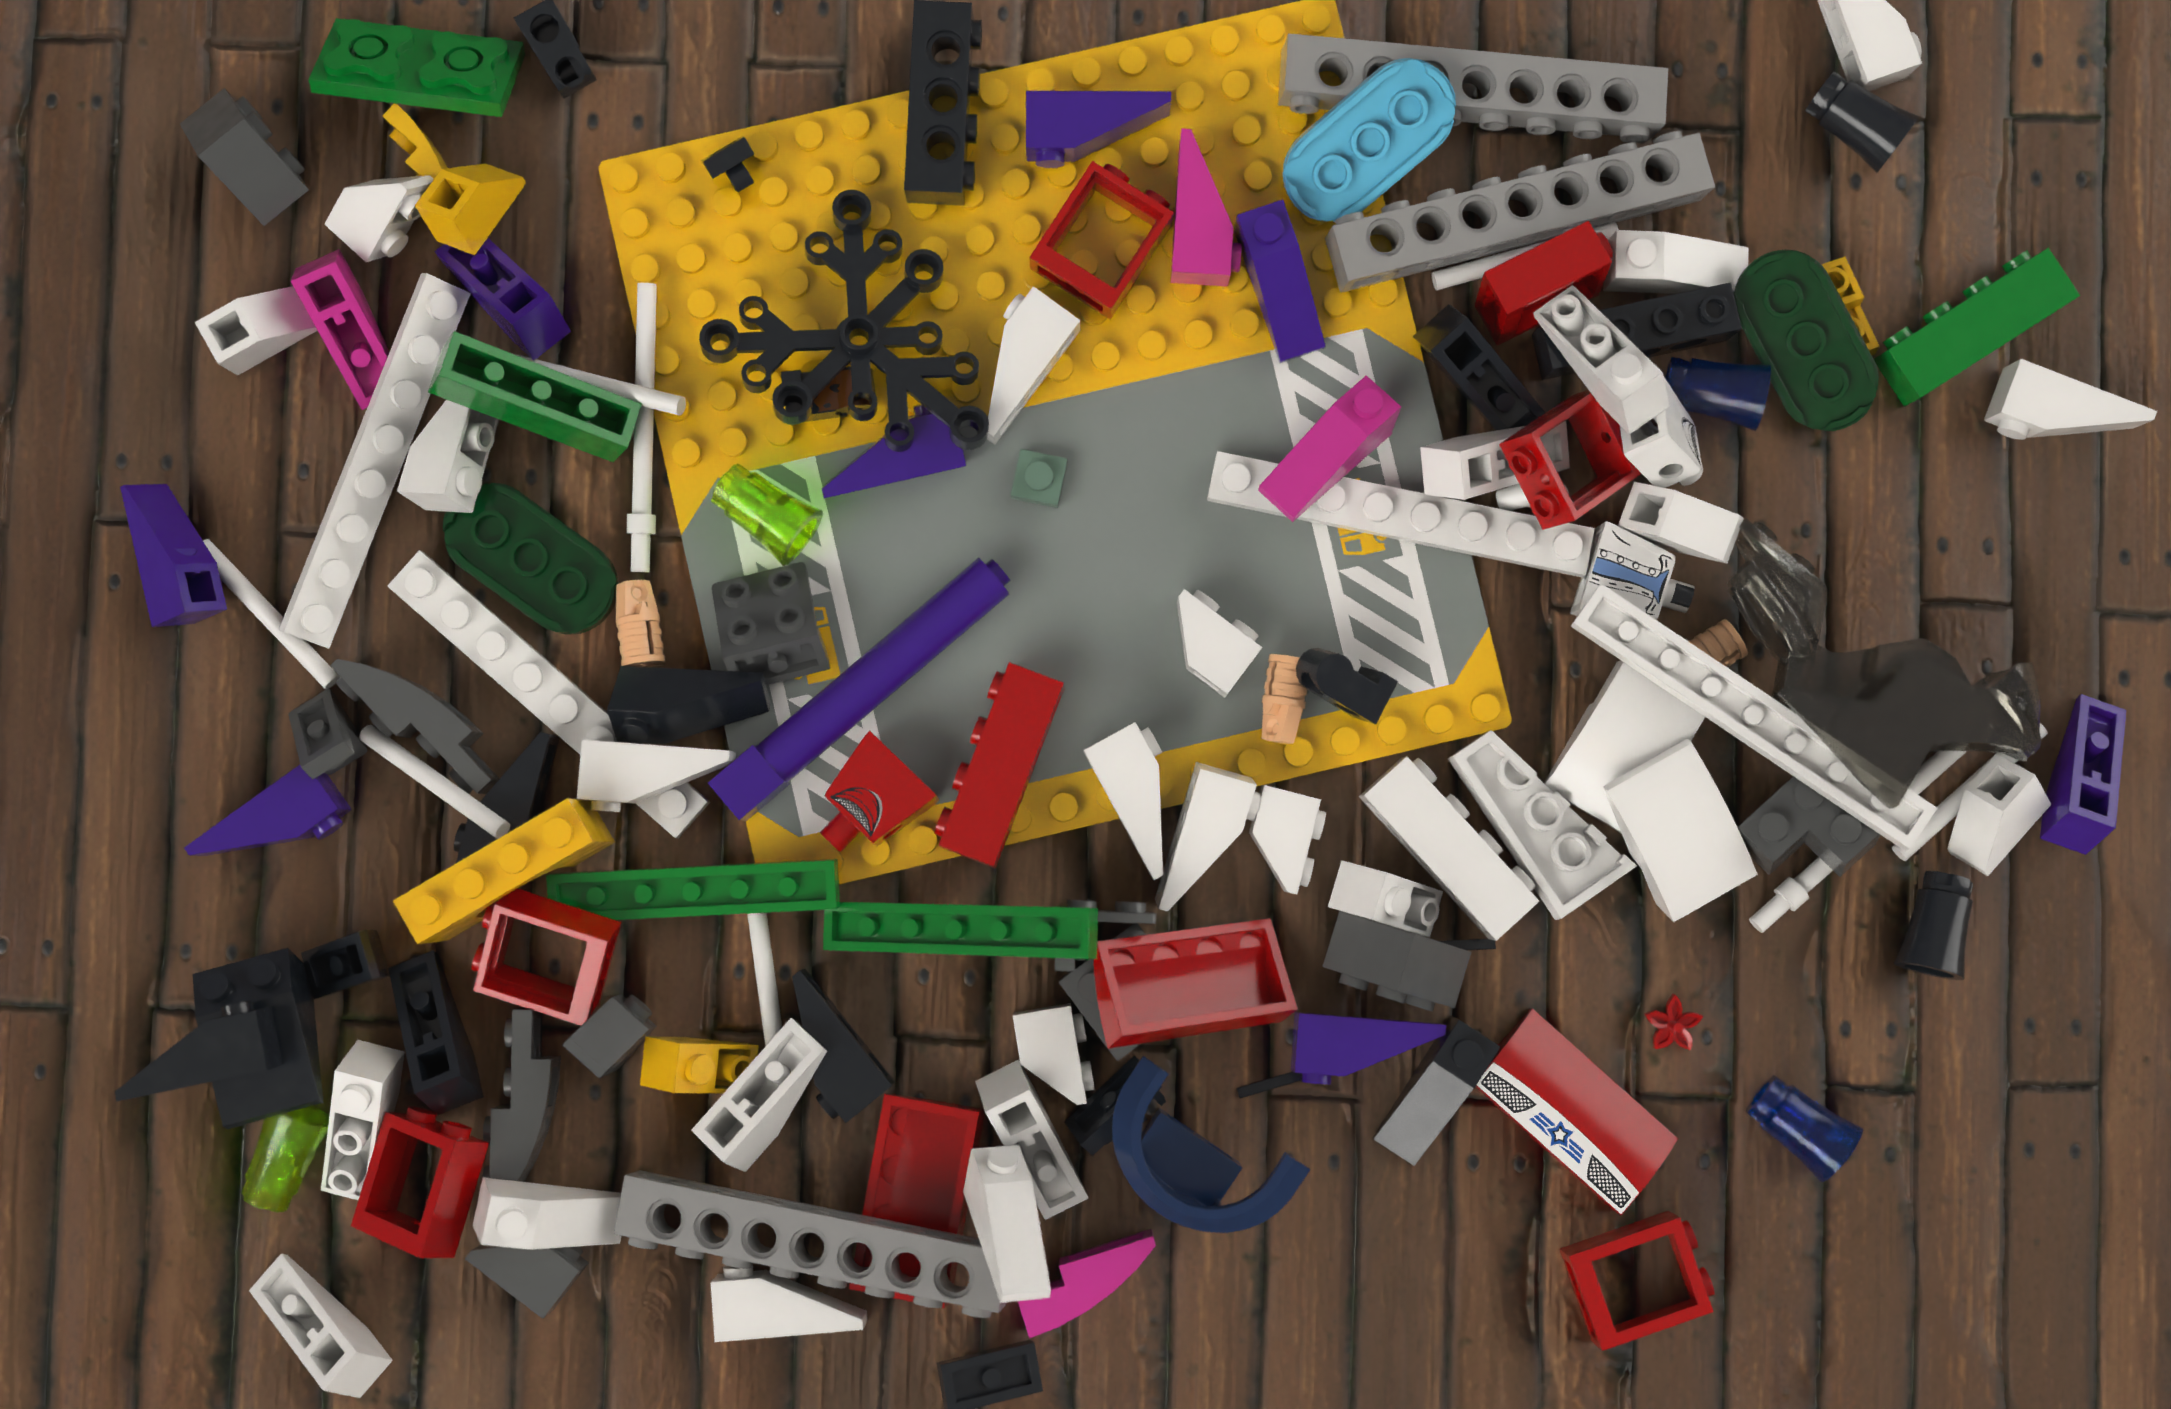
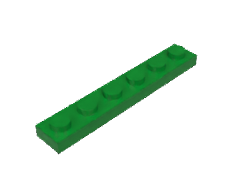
M837 859L565 872L546 875L547 898L613 920L831 910L840 908Z
M840 902V908L824 910L823 950L1097 959L1098 908Z

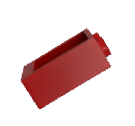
M1092 161L1030 255V269L1111 320L1171 228L1174 212L1168 209L1170 203L1158 193L1146 189L1143 193L1128 184L1130 181L1129 177L1117 167L1111 164H1105L1102 167ZM1095 191L1153 226L1114 287H1111L1056 252Z
M1588 220L1484 272L1475 308L1496 345L1498 346L1540 325L1535 319L1533 312L1571 285H1574L1588 300L1597 297L1612 264L1613 251L1610 243L1603 233L1599 232L1596 234Z
M1589 390L1570 396L1499 444L1542 530L1577 520L1642 474L1623 453L1620 425L1597 402ZM1567 419L1597 475L1596 479L1571 496H1569L1540 437ZM1606 433L1610 435L1611 440L1606 436Z
M517 888L489 905L485 911L482 928L488 929L485 943L479 945L473 958L471 969L478 972L473 991L582 1026L600 1006L622 922ZM515 919L587 942L576 987L504 964Z
M408 1106L406 1113L385 1112L351 1227L418 1258H455L489 1143L472 1136V1128L468 1125L454 1121H443V1123L436 1121L437 1114L425 1108ZM418 1139L443 1149L421 1221L397 1211Z
M1668 1210L1559 1249L1591 1341L1601 1351L1714 1312L1709 1300L1710 1296L1715 1295L1714 1287L1704 1267L1698 1268L1692 1250L1698 1248V1243L1688 1220L1681 1221L1679 1216ZM1668 1235L1690 1299L1614 1325L1592 1261Z

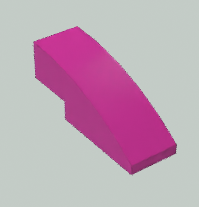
M1152 1229L1059 1258V1269L1062 1278L1050 1282V1298L1018 1301L1029 1339L1064 1325L1087 1312L1113 1293L1138 1269L1156 1246Z

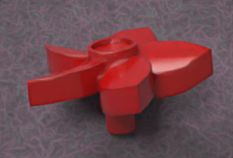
M1674 993L1667 1001L1666 1014L1659 1010L1643 1013L1649 1023L1658 1028L1653 1036L1654 1049L1668 1047L1674 1041L1680 1047L1691 1050L1693 1039L1690 1032L1686 1029L1695 1027L1704 1017L1695 1012L1683 1013L1682 1003Z

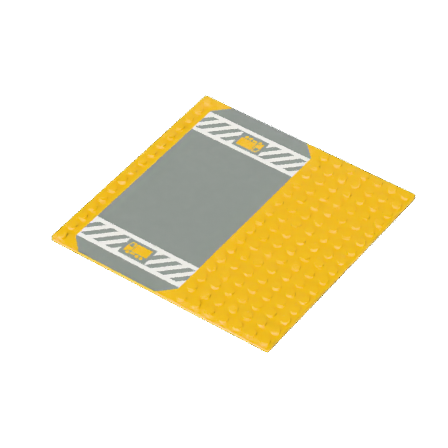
M1301 0L980 74L979 97L970 96L969 114H977L976 144L968 143L967 161H975L974 191L965 190L964 206L907 203L904 181L909 90L607 159L600 163V179L635 334L637 322V283L657 284L654 389L683 396L686 399V407L682 415L678 416L654 409V418L711 670L728 671L722 658L712 585L798 562H804L807 568L817 625L828 653L831 669L766 685L771 704L769 712L724 725L729 750L736 752V758L752 745L756 746L978 557L985 564L993 559L1011 580L1004 586L1009 592V595L797 774L789 781L790 785L746 821L755 863L837 859L840 885L961 856L939 846L941 836L935 835L934 832L943 808L952 809L959 791L952 789V785L961 762L970 764L976 745L969 742L979 716L988 718L994 700L988 699L987 695L995 673L997 671L1005 673L1009 662L1064 683L1065 690L1005 846L1120 819L1086 758L1084 750L1136 722L1140 731L1149 727L1162 751L1161 754L1155 756L1159 764L1161 809L1184 803L1196 762L1251 777L1257 784L1256 787L1471 737L1490 730L1496 731L1507 728L1511 724L1510 709L1472 555L1298 519L1292 522L1284 516L1207 501L1217 451L1279 464L1324 413L1366 375L1401 406V410L1392 434L1344 477L1424 493L1420 447L1443 441L1421 347L1413 337L1417 331L1404 278L1401 277L1340 293L1325 237L1331 227L1336 225V223L1312 219L1300 212L1290 200L1283 182V165L1289 148L1303 132L1329 110L1319 109L1316 113L1300 114L1291 111L1290 106L1278 105L1281 50L1288 33L1344 38L1335 0ZM1330 71L1319 73L1321 80L1326 85H1341V81L1335 73ZM1026 91H1171L1170 116L1075 162H1065V165L1059 168H1043L1037 166L1036 161H1027ZM940 96L934 100L932 108L939 112H947L955 107L957 101L950 96ZM1181 128L1192 130L1233 227L1237 214L1284 200L1299 243L1326 345L1325 349L1279 363L1242 253L1240 271L1231 272L1228 286L1171 283ZM743 136L750 145L754 155L745 159L742 163L754 183L737 192L725 172L713 179L701 160ZM941 142L935 144L930 149L929 154L935 159L943 160L950 157L955 148L949 143ZM1092 161L1102 167L1105 164L1117 167L1129 177L1130 181L1128 184L1143 193L1146 189L1158 193L1170 203L1168 209L1174 212L1171 228L1111 320L1030 269V255ZM846 190H857L864 193L871 203V221L868 227L863 230L864 252L873 244L875 235L882 230L890 229L896 231L902 238V254L900 258L892 263H883L865 281L867 315L905 278V261L912 252L928 249L937 253L942 259L943 280L940 286L932 292L919 293L886 326L909 327L917 326L925 321L934 322L941 328L943 334L940 350L932 355H923L915 347L887 349L899 359L953 357L959 352H969L975 355L979 362V372L977 379L972 384L959 385L951 377L923 378L958 408L974 406L981 409L988 417L1004 325L1008 321L1003 315L1019 293L1026 297L1034 286L1080 320V332L998 442L994 445L986 439L985 443L977 449H963L966 460L965 467L828 498L823 497L822 487L885 435V427L889 422L886 374L870 362L877 396V412L872 419L858 421L849 414L847 417L790 425L780 421L773 410L772 397L777 386L782 383L781 372L801 370L802 373L811 372L832 350L794 351L771 374L772 382L770 387L762 393H752L744 387L741 371L745 363L757 359L762 353H739L729 362L715 363L703 355L699 339L702 327L707 322L715 319H724L731 322L737 328L738 333L762 332L760 329H747L740 321L739 305L743 299L749 296L762 298L767 303L768 310L793 331L837 329L839 324L848 317L846 281L827 265L812 264L805 254V241L814 232H825L832 237L834 245L844 253L843 231L833 221L832 206L835 197ZM1095 191L1056 252L1111 287H1114L1153 226ZM1383 194L1362 211L1364 217L1382 213L1381 208L1386 206ZM849 212L844 215V218L856 220L860 218V215L855 212ZM1233 230V243H1238ZM1379 234L1370 236L1371 244L1377 251H1392L1391 243L1385 236ZM887 241L881 243L879 247L884 251H891L896 248V245ZM816 244L811 250L815 253H824L828 250V247L824 244ZM920 271L915 275L916 278L921 280L932 278V275L926 271ZM751 308L746 311L745 315L750 318H757L763 312L758 308ZM924 333L919 339L923 343L929 344L933 343L936 337L933 334ZM855 336L850 340L854 345H864L868 342L863 336ZM721 340L716 341L712 345V348L718 351L729 347L726 341ZM966 363L958 364L955 367L962 374H968L973 370ZM753 371L748 375V378L751 381L759 382L766 375L761 371ZM907 393L908 416L915 415L913 406L920 405V403ZM967 426L960 430L961 435L967 438L977 435V431L973 427ZM1020 449L1068 459L1058 508L1011 499L1010 495ZM1184 589L1192 595L1196 590L1203 592L1220 606L1216 612L1231 624L1235 619H1238L1259 635L1255 642L1263 648L1225 698L1186 669L1177 609L1178 596ZM1311 648H1320L1346 656L1351 661L1353 670L1357 672L1362 666L1383 672L1398 681L1377 724L1354 718L1308 690L1307 696H1305V709L1298 725L1294 743L1280 744L1262 740L1261 738L1263 720L1262 697L1265 693L1264 685L1267 680L1266 672L1269 667V654L1301 657L1304 652ZM871 731L940 800L879 846L874 845L860 832L840 853L820 833L840 812L824 795L863 737Z

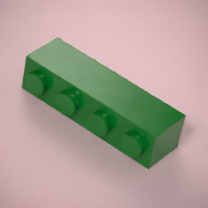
M2049 247L2033 258L2028 250L2024 251L2001 266L2006 275L1992 283L1988 275L1962 291L1967 299L1952 308L1947 300L1922 316L1927 325L1920 330L1912 333L1907 326L1882 342L1887 351L1874 358V361L1904 407L1928 394L2081 296Z
M453 331L442 348L428 389V393L610 462H614L628 448L641 408V403L456 331Z

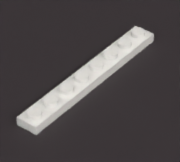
M421 273L279 631L322 647L330 648L431 393H428V389L442 348L453 331H456L471 293L428 273Z
M1217 451L1207 501L1286 517L1258 491L1259 485L1277 467L1278 463ZM1343 477L1297 518L1298 520L1577 577H1584L1587 573L1595 528L1572 523H1565L1542 530L1536 516L1440 496L1425 495L1420 492Z
M419 550L389 583L388 587L577 753L581 755L582 740L617 742L607 711L425 552ZM687 782L636 804L673 837L680 838L708 806L710 801Z
M1602 583L1597 587L1571 625L1572 628L1904 851L1912 848L1938 809Z

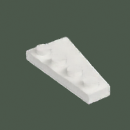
M1492 730L1447 758L1519 867L1536 885L1535 891L1555 920L1562 919L1637 867L1625 854L1621 855L1606 841L1607 837L1593 824L1588 825L1569 807L1571 804L1557 791L1553 792L1536 776L1537 772Z

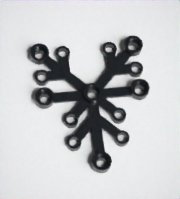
M843 191L833 201V221L843 231L844 253L834 245L832 237L825 232H814L805 241V254L812 264L827 265L846 281L848 317L839 324L837 329L793 331L768 310V305L762 298L749 296L743 299L739 305L740 321L747 329H760L762 332L738 333L735 325L724 319L711 320L700 331L701 351L712 362L726 363L734 359L739 353H762L757 359L745 363L741 371L743 385L752 393L766 391L772 382L771 374L794 351L832 350L801 382L795 380L785 381L775 389L772 397L773 410L776 417L786 424L796 425L806 421L812 413V400L850 362L852 392L848 397L849 414L858 421L872 419L877 412V396L872 391L871 362L886 374L889 422L885 427L884 439L886 445L891 450L896 452L906 451L914 442V428L908 421L907 393L949 427L950 438L959 448L965 450L977 449L985 443L988 437L989 420L981 409L974 406L958 408L923 379L951 377L959 385L972 384L977 379L979 372V362L975 355L969 352H959L953 357L899 359L887 349L915 347L923 355H932L940 350L943 334L941 328L934 322L925 321L917 326L886 327L919 293L932 292L940 286L943 280V262L940 256L928 249L912 252L905 261V278L867 315L865 281L883 263H892L900 258L902 254V238L896 231L890 229L882 230L875 235L873 244L864 252L863 230L868 227L871 221V203L868 197L860 191ZM849 212H855L860 215V218L848 220L844 218V215ZM888 241L894 243L896 248L891 251H884L879 246L881 243ZM816 244H824L828 247V250L824 253H815L811 248ZM920 271H926L932 275V278L921 280L916 278L915 275ZM751 308H758L763 312L757 318H750L745 315L746 311ZM924 333H930L936 337V340L933 343L927 344L923 343L919 337ZM855 336H863L868 342L864 345H854L850 340ZM720 340L726 341L729 344V347L725 350L718 351L712 348V345ZM966 363L973 370L968 374H962L955 367L958 364ZM753 371H761L766 375L759 382L751 381L748 378V375ZM858 399H867L872 405L866 410H860L854 406V403ZM795 401L800 403L802 408L797 412H788L784 409V406L788 402ZM967 426L973 427L977 431V435L967 438L961 435L960 430ZM901 429L907 432L908 437L902 441H897L890 434L894 430Z

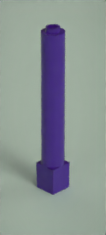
M978 557L756 746L752 745L710 780L708 784L738 820L746 822L790 785V780L1009 595V592L1004 587L1011 581L993 559L985 564Z

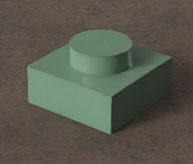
M1020 449L1010 495L1011 499L1058 508L1068 459Z

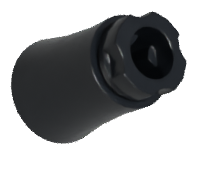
M1836 72L1829 76L1805 109V112L1821 120L1819 122L1820 126L1856 152L1876 173L1880 171L1920 117L1894 106L1869 92L1853 80L1848 83L1846 79Z
M1925 871L1922 889L1917 891L1913 913L1904 941L1895 959V965L1933 977L1951 980L1965 979V948L1968 923L1973 901L1970 899L1973 882L1970 879L1939 871Z

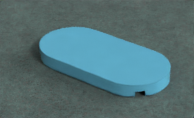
M1413 58L1391 61L1373 72L1303 132L1289 148L1283 165V182L1286 192L1295 207L1309 218L1326 222H1335L1336 219L1344 215L1362 212L1436 150L1446 140L1454 123L1456 99L1454 89L1448 78L1430 63Z

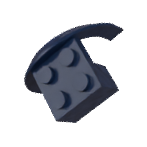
M1142 1056L1119 1093L1112 1122L1113 1143L1118 1163L1124 1176L1138 1196L1148 1206L1170 1221L1204 1232L1227 1233L1241 1231L1257 1226L1277 1214L1293 1197L1311 1169L1285 1152L1271 1174L1257 1190L1237 1202L1222 1205V1198L1242 1169L1239 1161L1161 1108H1158L1141 1134L1146 1110L1169 1075L1167 1071L1145 1056Z

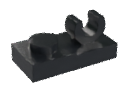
M1135 1055L1087 1099V1104H1082L1064 1121L1080 1145L1092 1156L1113 1140L1112 1122L1115 1104L1123 1085L1140 1061ZM1158 1090L1153 1099L1162 1106L1166 1100L1164 1095Z
M1031 1340L936 1362L944 1409H974L1043 1391L1035 1342Z

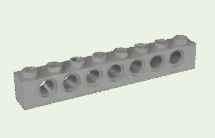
M1288 33L1281 50L1278 105L1290 106L1291 111L1300 114L1316 113L1319 109L1330 110L1381 66L1397 59L1413 58L1430 63L1438 68L1450 81L1456 99L1453 126L1459 125L1461 122L1479 123L1480 128L1490 131L1504 130L1508 126L1525 127L1528 133L1535 135L1552 134L1555 130L1573 132L1575 137L1581 139H1595L1603 134L1620 136V140L1627 143H1643L1652 139L1666 124L1668 68L1290 33ZM1323 71L1335 73L1339 77L1341 85H1326L1321 80L1319 73ZM1472 84L1480 90L1482 98L1472 99L1464 93L1462 85ZM1518 88L1524 91L1529 103L1523 104L1515 101L1509 89ZM1564 92L1569 94L1575 102V107L1568 108L1562 105L1557 98V93ZM1604 97L1615 98L1620 103L1622 112L1610 110L1605 104Z
M1673 131L1655 138L1652 145L1637 148L1635 142L1626 143L1609 150L1608 156L1593 160L1591 154H1583L1566 160L1563 163L1564 167L1547 171L1545 165L1535 166L1520 172L1518 179L1501 183L1500 177H1492L1475 183L1471 191L1456 194L1455 189H1445L1429 195L1427 202L1410 206L1408 200H1402L1381 208L1382 213L1364 217L1363 212H1354L1339 217L1335 220L1336 225L1331 227L1325 237L1339 291L1343 293L1549 240L1588 220L1594 228L1701 201L1715 188L1700 132L1682 136L1681 131ZM1650 165L1657 168L1662 175V182L1651 180L1646 174L1645 166ZM1600 177H1607L1613 180L1617 186V194L1606 192L1600 184ZM1561 188L1566 190L1572 197L1573 205L1561 204L1555 197L1554 189ZM1518 200L1522 202L1527 209L1528 216L1519 217L1513 214L1509 208L1508 201ZM1471 211L1476 213L1482 220V228L1474 229L1469 227L1463 220L1462 212ZM1416 224H1430L1437 233V240L1429 241L1423 239L1417 232ZM1375 234L1385 236L1391 243L1392 251H1377L1371 244L1370 236Z
M641 1170L624 1176L614 1234L629 1237L628 1244L631 1246L657 1249L658 1243L676 1247V1255L693 1259H703L705 1253L722 1256V1264L735 1268L748 1269L751 1268L752 1263L770 1266V1274L784 1278H798L799 1273L818 1276V1284L833 1288H846L847 1282L866 1286V1294L881 1298H894L895 1292L914 1296L913 1303L924 1307L942 1308L943 1302L962 1306L961 1312L963 1314L978 1318H990L992 1312L999 1313L1006 1306L1007 1302L1000 1303L979 1238ZM667 1204L674 1205L680 1211L681 1223L678 1229L669 1226L665 1221L664 1210ZM714 1213L722 1215L728 1222L729 1230L726 1238L718 1237L711 1229L710 1222ZM760 1223H766L774 1229L776 1243L773 1248L766 1247L759 1241L757 1230ZM807 1233L817 1234L824 1243L822 1257H814L807 1252L804 1245ZM860 1242L869 1247L872 1252L870 1267H862L854 1261L852 1257L854 1243ZM909 1252L919 1259L921 1264L919 1276L911 1277L901 1270L899 1265L901 1253ZM958 1262L967 1268L970 1277L967 1286H956L949 1280L947 1276L949 1263Z

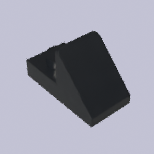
M377 930L358 931L301 953L314 999L390 977Z

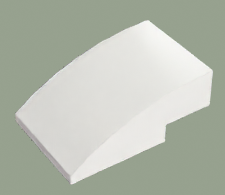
M1620 660L1615 664L1594 703L1589 704L1544 784L1553 792L1557 791L1570 804L1621 833L1603 786L1686 739L1691 742L1705 716Z
M1688 739L1603 786L1632 859L1642 869L1656 905L1673 922L1758 875L1740 831L1718 787L1694 745Z

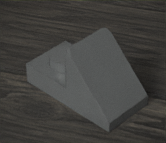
M330 688L288 713L301 768L312 780L324 772L328 775L337 772L367 752L366 744L360 741V734Z

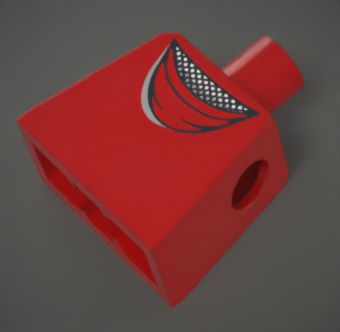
M869 731L824 795L840 812L820 833L840 853L860 832L874 845L879 846L934 806L940 799Z

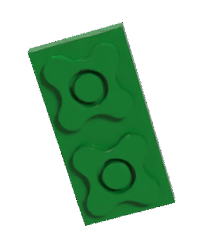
M336 18L308 80L311 93L502 117L525 58L524 42L505 40L498 37L489 38L458 34L451 31L442 32L411 28L404 25H387L364 22L357 19Z

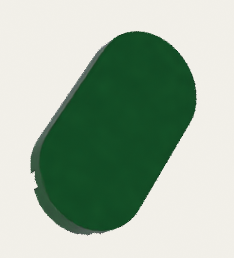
M1795 250L1771 251L1753 260L1741 273L1735 287L1734 298L1741 327L1785 409L1797 422L1812 429L1836 431L1855 424L1867 414L1876 397L1879 374L1871 353L1827 271L1811 256Z
M502 483L483 484L477 495L472 513L445 512L443 532H445V546L451 559L461 569L544 628L560 634L584 633L600 625L613 610L616 603L618 577L608 556L515 488Z

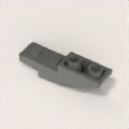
M336 659L330 665L340 676L336 681L340 689L353 701L357 702L362 699L373 711L369 715V719L383 734L390 737L394 733L398 737L410 738L419 731L420 734L416 737L417 742L432 757L437 759L441 755L451 765L453 769L449 772V775L462 790L468 794L473 790L477 794H487L500 778L470 747L484 733L446 700L411 680L376 667Z
M525 1007L513 1009L512 1018H507L505 1023V1045L507 1048H512L511 1067L505 1069L503 1088L505 1096L511 1097V1104H501L492 1108L491 1116H486L484 1120L483 1140L488 1142V1146H490V1166L486 1165L484 1167L482 1179L484 1177L525 1182L542 1149L554 1113L560 1080L561 1056L542 1055L543 1013Z

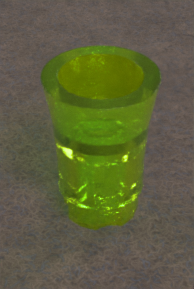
M738 463L733 465L720 478L713 490L711 499L712 503L724 510L725 516L741 526L760 542L783 566L788 565L802 552L815 534L823 516L822 510L793 497L758 473H750Z
M310 1106L264 1119L254 1155L245 1174L247 1181L241 1193L244 1196L243 1200L259 1209L273 1212L287 1211L292 1196L298 1193L304 1176L319 1146L328 1133L330 1115L321 1109Z

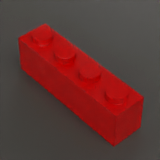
M1010 662L1005 673L999 671L995 673L987 695L988 699L994 700L988 718L979 716L969 742L976 745L970 764L961 762L952 785V789L959 791L952 809L943 808L934 834L941 836L939 842L941 848L996 869L1065 690L1063 682Z

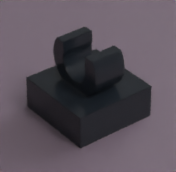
M743 136L701 160L711 178L714 179L725 172L737 192L754 183L742 161L754 155L750 145Z

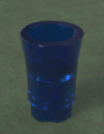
M1671 357L1665 379L1686 411L1730 421L1756 431L1767 401L1771 379V365L1714 362L1692 357L1688 361Z
M1775 1075L1759 1088L1746 1108V1113L1760 1122V1128L1795 1155L1820 1182H1825L1843 1166L1855 1150L1863 1134L1862 1127L1838 1116L1811 1099L1794 1085L1788 1086Z

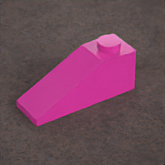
M1181 128L1171 283L1228 286L1231 272L1240 271L1241 243H1233L1234 227L1192 130Z
M338 249L296 268L290 282L361 410H364L369 405L390 351L362 289L342 252Z
M1366 375L1324 413L1259 485L1258 491L1288 519L1294 522L1392 434L1401 406Z

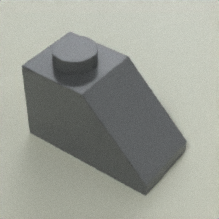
M620 994L611 997L565 1041L563 1046L600 1079L619 1070L644 1042L645 1036H649L657 1026L648 1019L653 1013L642 1001L633 995L626 999Z
M479 1245L471 1250L465 1260L542 1319L555 1309L589 1264V1262L581 1257L583 1251L579 1246L529 1250Z

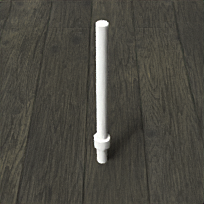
M643 282L637 283L635 384L654 389L657 284ZM643 406L640 408L634 427L632 514H627V533L631 534L630 572L648 573L650 572L651 535L656 534V515L651 514L654 409Z
M1962 729L1901 784L1919 795L1976 744V740L1969 732ZM1818 857L1794 879L1788 877L1775 888L1774 893L1776 895L1749 918L1750 923L1759 932L1763 933L1789 909L1796 911L1809 899L1807 893L1833 870Z

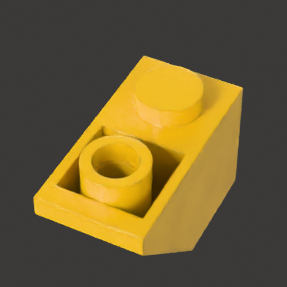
M486 163L445 168L439 171L415 204V207L436 241L476 255L523 189L526 181L519 175Z
M645 1036L640 1085L671 1093L724 1094L757 1057L759 1045L689 1037Z

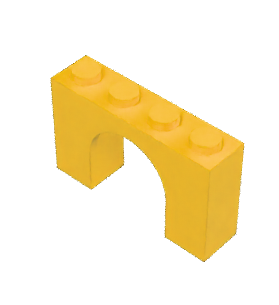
M567 798L393 900L416 943L425 944L452 939L481 922L486 907L513 890L555 869L574 867L615 843L598 811L590 810L591 801Z

